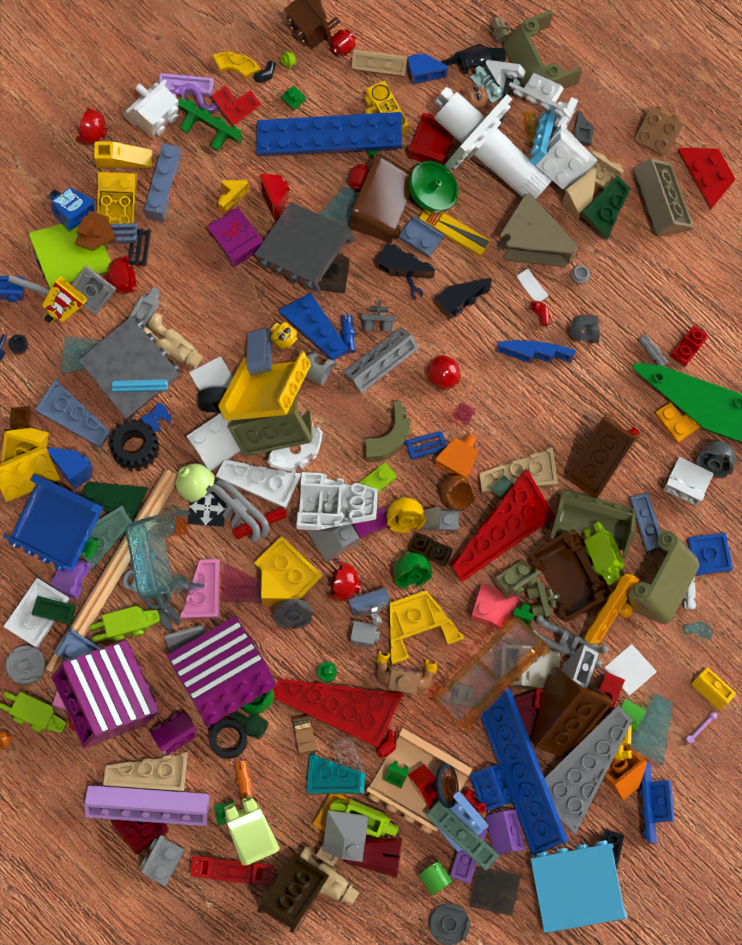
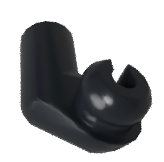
M268 61L266 69L254 74V80L260 83L271 80L276 63Z

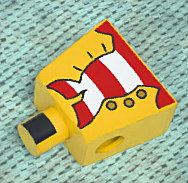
M59 276L42 304L43 308L47 310L43 318L48 323H53L56 318L64 322L81 308L88 298Z

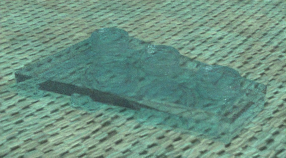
M655 693L640 725L631 738V745L628 746L663 765L673 702Z

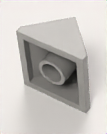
M88 266L84 267L72 283L73 287L88 298L83 306L95 315L98 314L116 290L113 285Z

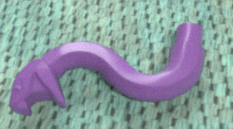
M179 85L172 91L175 97L180 95L182 99L185 97V92L192 91L195 94L199 108H205L210 113L219 110L214 102L210 105L205 104L202 92L196 85Z

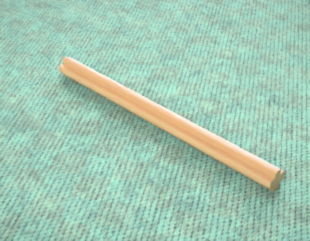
M168 469L163 471L70 626V629L85 637L89 626L93 624L176 485V473ZM54 653L45 669L54 674L65 660Z

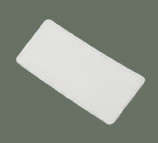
M529 269L517 275V278L533 300L542 301L548 297V294L540 286Z

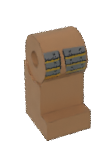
M309 716L293 719L299 755L304 756L310 753H317Z

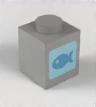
M354 621L350 644L374 648V642H379L380 631H377V626L373 624Z

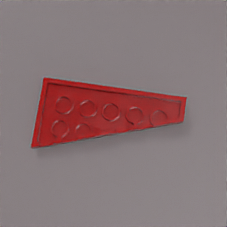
M524 469L450 566L459 581H465L555 517L527 469Z
M278 679L277 686L274 688V700L376 748L379 747L403 696V693L373 691L337 685L331 686L320 683L314 684L286 679Z

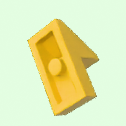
M247 180L220 181L221 189L226 193L218 200L219 211L226 214L250 190Z

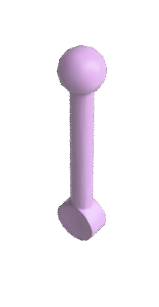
M711 712L709 718L692 735L686 738L687 743H693L694 738L709 722L717 718L715 712Z

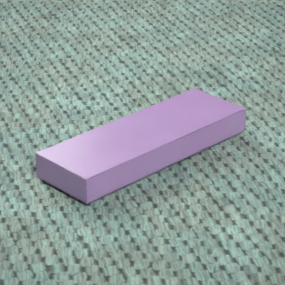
M160 73L158 84L165 79L167 81L165 87L171 93L179 85L193 84L200 89L203 97L212 96L214 78ZM192 91L185 92V95L195 96Z

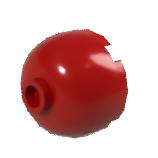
M87 107V112H84L78 129L80 135L76 136L77 142L94 145L95 142H99L101 137H106L108 128L105 127L106 121L100 112Z
M128 256L111 261L107 267V274H104V279L116 288L115 292L119 294L136 292V289L133 288L137 286L133 266H129L127 261H130Z
M338 561L336 565L340 566L338 570L334 569L329 586L332 595H328V599L346 601L353 597L355 592H359L361 581L358 580V572L352 565Z

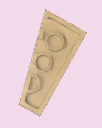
M553 447L540 453H534L529 457L512 461V463L507 465H501L479 473L481 494L492 493L490 489L503 475L514 484L524 469L530 472L538 488L557 486L558 480Z
M188 752L175 756L167 755L163 756V758H149L138 762L131 761L107 765L105 767L103 786L184 792Z

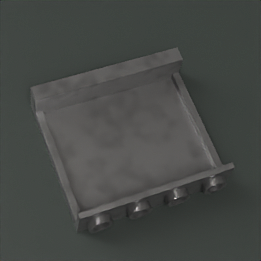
M290 202L254 255L261 267L265 269L270 268L279 276L285 275L294 283L300 282L309 290L320 291L319 281L346 242L352 244L355 237L350 228Z
M132 316L79 359L84 368L128 420L136 416L135 413L161 391L113 392L111 388L113 381L166 379L169 385L178 377H182L179 373L181 371L179 366L175 362L171 363L168 360L169 354L163 347L159 349L155 344L157 339L151 333L147 334L143 328L146 326L139 318L135 319Z

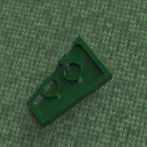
M616 176L581 212L584 219L605 240L609 239L612 227L616 223L620 209L623 207L631 189L619 176Z

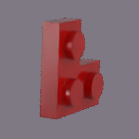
M226 85L210 97L231 126H234L261 105L251 90L236 100Z

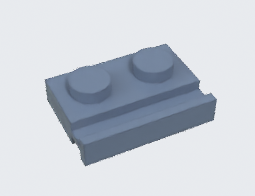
M413 216L412 220L399 235V239L430 258L441 240L444 239V234Z
M68 628L67 634L63 636L54 653L68 661L101 648L73 629Z

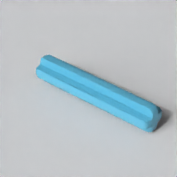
M166 379L113 381L111 388L113 392L166 391L168 389V381Z

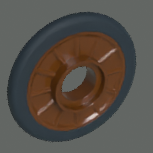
M447 763L439 767L436 775L437 795L441 804L446 808L454 806L456 800L453 796L459 791L456 772Z

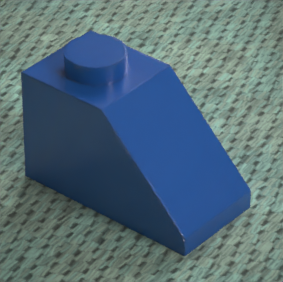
M424 53L413 54L407 57V68L412 85L447 77V65Z

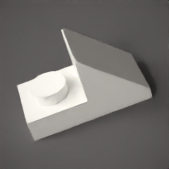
M486 61V65L502 89L507 77L511 79H517V77L524 78L525 70L520 64Z

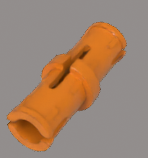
M247 760L234 763L237 774L236 785H239L241 803L244 798L252 796L250 785L252 779L249 778Z

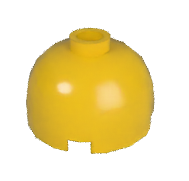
M401 497L393 501L387 510V525L390 526V530L397 533H411L409 529L414 528L417 531L424 526L426 521L422 505L412 498Z

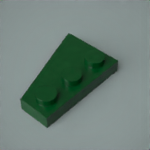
M87 482L81 496L104 507L102 511L107 513L123 506L133 522L149 489L148 487Z

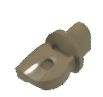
M495 17L491 21L494 28L492 37L496 39V43H501L508 37L509 27L504 24L503 18Z

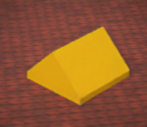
M265 568L262 570L261 599L263 607H275L282 601L293 599L292 595Z

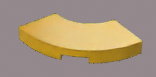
M220 52L212 55V59L220 73L234 71L246 79L261 71L257 63L246 55L243 56L234 52Z

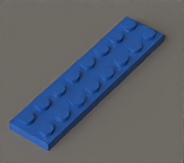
M402 112L257 120V156L402 149Z
M504 690L477 703L476 706L499 767L503 771L505 783L510 791L511 799L532 854L536 855L568 842L511 690Z

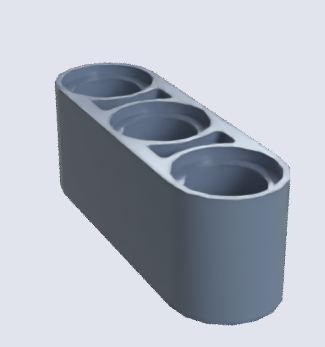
M267 327L248 333L247 368L251 376L271 371L272 341L270 340L271 334Z

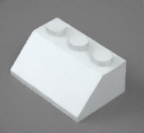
M222 413L186 436L188 444L210 471L222 465L224 460H229L241 452L228 428L230 421H225Z

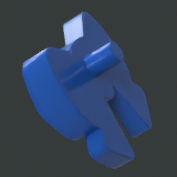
M157 403L155 409L150 414L142 416V421H144L145 425L148 423L155 432H160L161 429L157 421L161 417L170 423L171 414H168V410L163 404Z

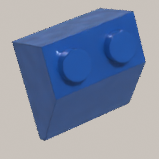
M47 449L52 461L74 490L94 477L91 472L93 467L85 454L81 456L78 451Z

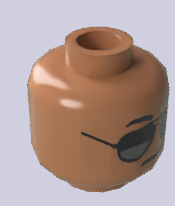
M479 85L466 87L461 95L476 109H482L488 102L487 91Z

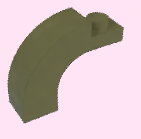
M394 401L395 425L392 431L382 438L366 439V463L389 459L397 454L405 445L410 431V419H403L406 418V407H402V401Z

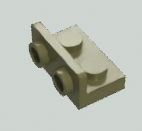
M521 560L498 575L493 581L508 599L513 595L515 597L519 596L524 592L526 586L531 588L535 585L541 572L538 570L533 573L526 562Z

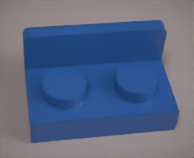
M498 765L470 774L479 802L486 805L485 812L511 803L510 791L505 786L504 774Z

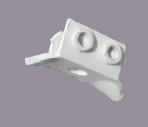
M312 427L313 439L311 443L299 445L301 447L300 453H291V447L274 450L270 453L267 462L271 467L295 473L297 468L300 467L302 469L310 463L309 460L316 459L323 432L319 427Z

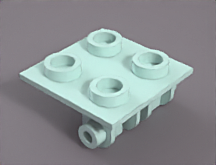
M487 65L485 67L478 66L475 69L476 73L470 76V78L476 85L482 86L487 91L488 99L491 103H494L502 97L504 88L502 89ZM514 79L513 83L520 85V82Z

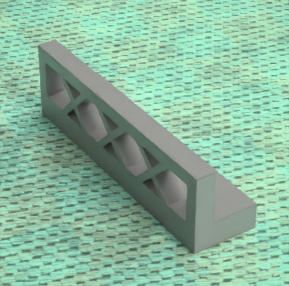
M400 327L344 370L343 374L353 382L357 391L362 393L418 350L419 347L412 334Z

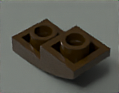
M417 532L408 548L412 553L422 554L429 561L446 567L453 552L451 547L435 542L433 538Z

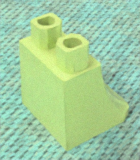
M252 796L242 800L245 808L239 811L236 810L234 804L224 807L227 826L241 864L244 866L274 854L280 849L258 802L256 803Z

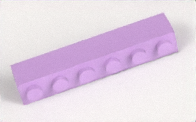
M88 785L84 803L85 817L207 826L209 794Z

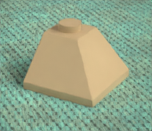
M594 168L566 189L562 206L576 221L581 217L584 218L581 212L593 201L596 170Z

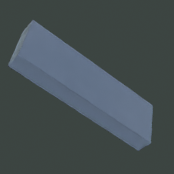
M644 493L630 497L631 507L636 510V523L645 552L661 549L658 544L661 531L649 494Z

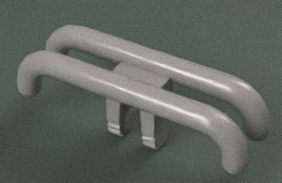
M218 480L212 487L208 485L205 496L215 492L228 505L223 513V517L227 519L233 512L236 513L231 522L233 527L239 525L243 519L253 531L251 536L252 542H257L260 536L265 538L268 535L269 523L267 519L229 482ZM221 487H223L227 492H229L235 499L233 500ZM247 511L261 524V526H262L261 532H260L259 525H258L257 522L247 513Z
M542 615L536 617V622L543 628L562 636L559 643L540 635L536 629L530 631V636L535 641L560 651V653L569 657L576 652L574 650L577 644L585 645L601 654H605L609 650L606 645L601 646L588 643L583 637L548 622ZM600 659L596 660L595 668L602 666Z

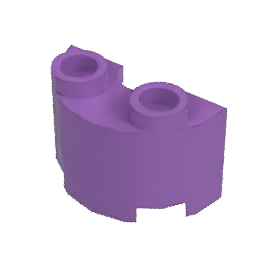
M78 559L73 571L65 569L63 572L57 569L56 575L51 579V586L67 597L78 600L83 588L82 580L88 575L92 563Z

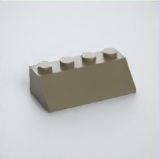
M650 158L634 168L635 177L640 185L641 195L646 202L647 212L651 216L652 226L656 234L668 236L693 229L694 226L672 163Z

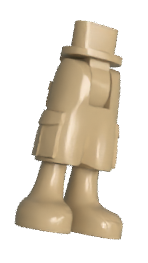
M155 313L151 317L148 328H143L147 334L151 333L157 339L155 344L159 349L163 347L169 354V357L177 362L185 363L186 366L190 365L196 369L204 357L175 329L167 330L163 326L162 316L159 313ZM152 331L163 336L164 339H159L152 333Z
M306 846L300 858L330 875L319 894H324L341 903L344 901L352 906L359 891L354 889L353 885L338 874L333 867L325 862L317 863L312 857L311 848Z

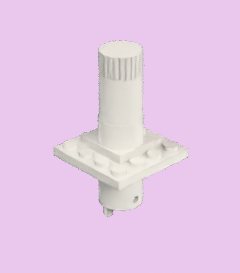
M446 87L434 101L441 108L434 119L462 145L444 166L449 171L451 168L455 170L466 157L470 159L474 155L522 198L530 193L536 199L552 180L536 165L530 163V159L498 129V126L501 124L499 120L511 107L508 104L512 98L507 94L491 113L484 117L458 92L454 94L451 89Z

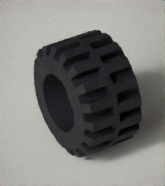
M132 419L130 423L126 420L124 425L118 424V429H113V436L109 438V447L115 462L118 465L120 464L121 468H128V471L132 472L133 469L141 471V467H144V469L149 468L148 464L152 465L154 463V458L158 457L157 451H159V442L154 429L148 423L145 425L142 420L138 423L136 419ZM131 438H141L145 441V446L138 453H128L123 449L125 443Z

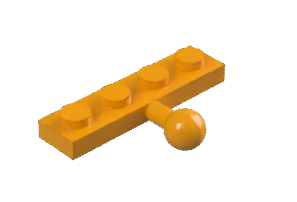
M624 574L618 580L614 592L608 596L604 608L598 612L597 619L587 630V635L584 639L588 643L599 644L618 614L623 618H628L632 615L633 608L626 601L632 587L640 580L635 575Z

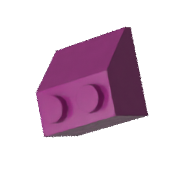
M177 713L170 718L171 722L166 725L160 724L153 729L154 732L151 736L164 756L171 754L199 736L185 713L182 715Z

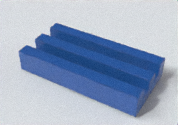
M442 431L405 442L411 460L442 452L447 447ZM440 437V440L426 443L416 447H411V445L421 443L424 441ZM442 444V446H439V447H436V448H432V449L425 450V451L418 452V453H413V452H416V451H419V450H423V449H426V448H430V447H433V446H437V445Z

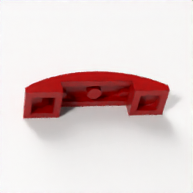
M193 856L190 877L271 886L274 865L251 863L244 866L238 861Z

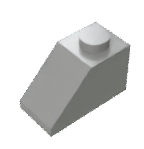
M582 645L563 664L562 671L581 687L587 689L599 653Z

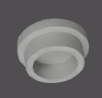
M582 265L576 266L572 270V279L579 284L586 283L590 278L589 269Z

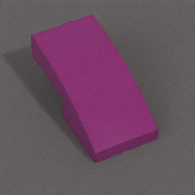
M386 506L377 509L375 520L352 524L360 539L389 527L386 519Z

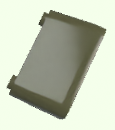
M663 529L658 538V544L666 557L651 585L645 582L634 584L628 594V598L633 612L657 623L667 624L673 619L699 569V560L673 532Z

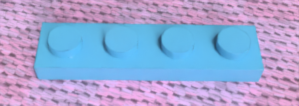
M551 109L546 113L543 112L538 118L539 123L535 129L536 136L532 141L534 144L530 150L529 162L533 165H536L547 154L556 115Z

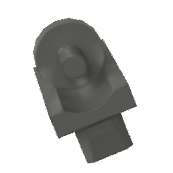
M378 301L377 306H370V312H377V315L362 314L364 330L374 331L376 320L382 321V331H392L393 321L395 322L396 316L381 315V312L388 313V307H381V301Z

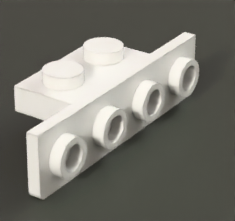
M533 73L524 88L510 82L509 86L514 90L512 93L517 97H525L527 101L534 105L538 103L547 111L551 109L560 117H571L572 114L564 106L555 103L564 89L560 84Z

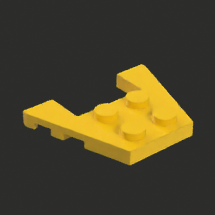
M427 590L390 603L392 665L409 659L403 640L426 631L441 627L447 646L464 640L462 633L458 631L454 623L445 615Z

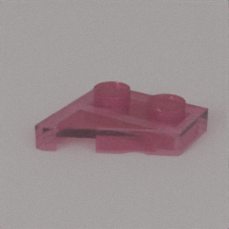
M224 564L223 602L262 603V581L252 578L242 571H238L229 564Z

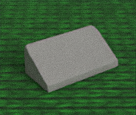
M201 625L166 635L165 638L170 653L205 634V629Z

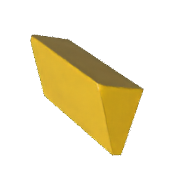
M708 667L692 682V686L718 710H722L736 695Z

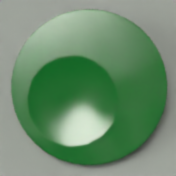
M425 161L418 164L411 171L408 186L413 199L419 206L433 213H441L447 211L455 204L459 192L458 184L453 174L445 166L434 161Z

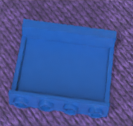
M33 474L30 481L36 483L29 500L11 537L7 535L3 537L10 540L8 544L18 549L21 546L25 548L23 552L32 556L37 554L39 555L38 559L47 564L50 561L55 563L53 567L63 572L65 569L73 571L104 507Z

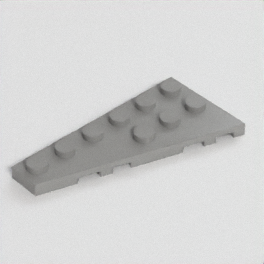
M619 705L544 778L559 818L574 834H576L633 721Z

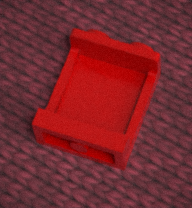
M422 113L413 143L410 144L408 149L409 159L419 162L434 161L444 165L454 136L434 119L436 115Z

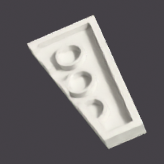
M224 460L216 475V479L226 480L234 487L286 509L302 474Z

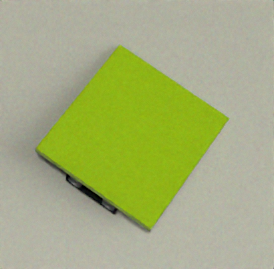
M62 224L28 233L34 248L35 258L49 289H51L59 276L68 283H73L85 266H88L98 275L107 273L110 259L104 245L94 251L76 246L75 241L78 237L77 230L79 225L70 232Z

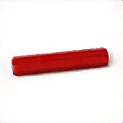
M281 507L263 516L271 525L286 518L287 513ZM255 519L259 528L262 529L261 524ZM247 523L232 530L236 539L253 533Z

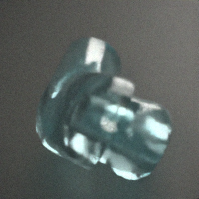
M701 621L683 626L686 635L697 633L705 639H710L713 636L712 629Z

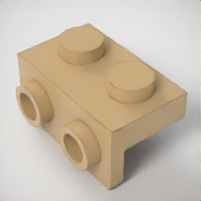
M592 152L597 162L585 175L594 168L596 170V186L603 190L616 176L622 178L624 170L619 164L612 163L601 153Z

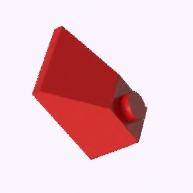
M261 174V192L274 221H278L288 200L289 185L286 180L283 181L281 175Z

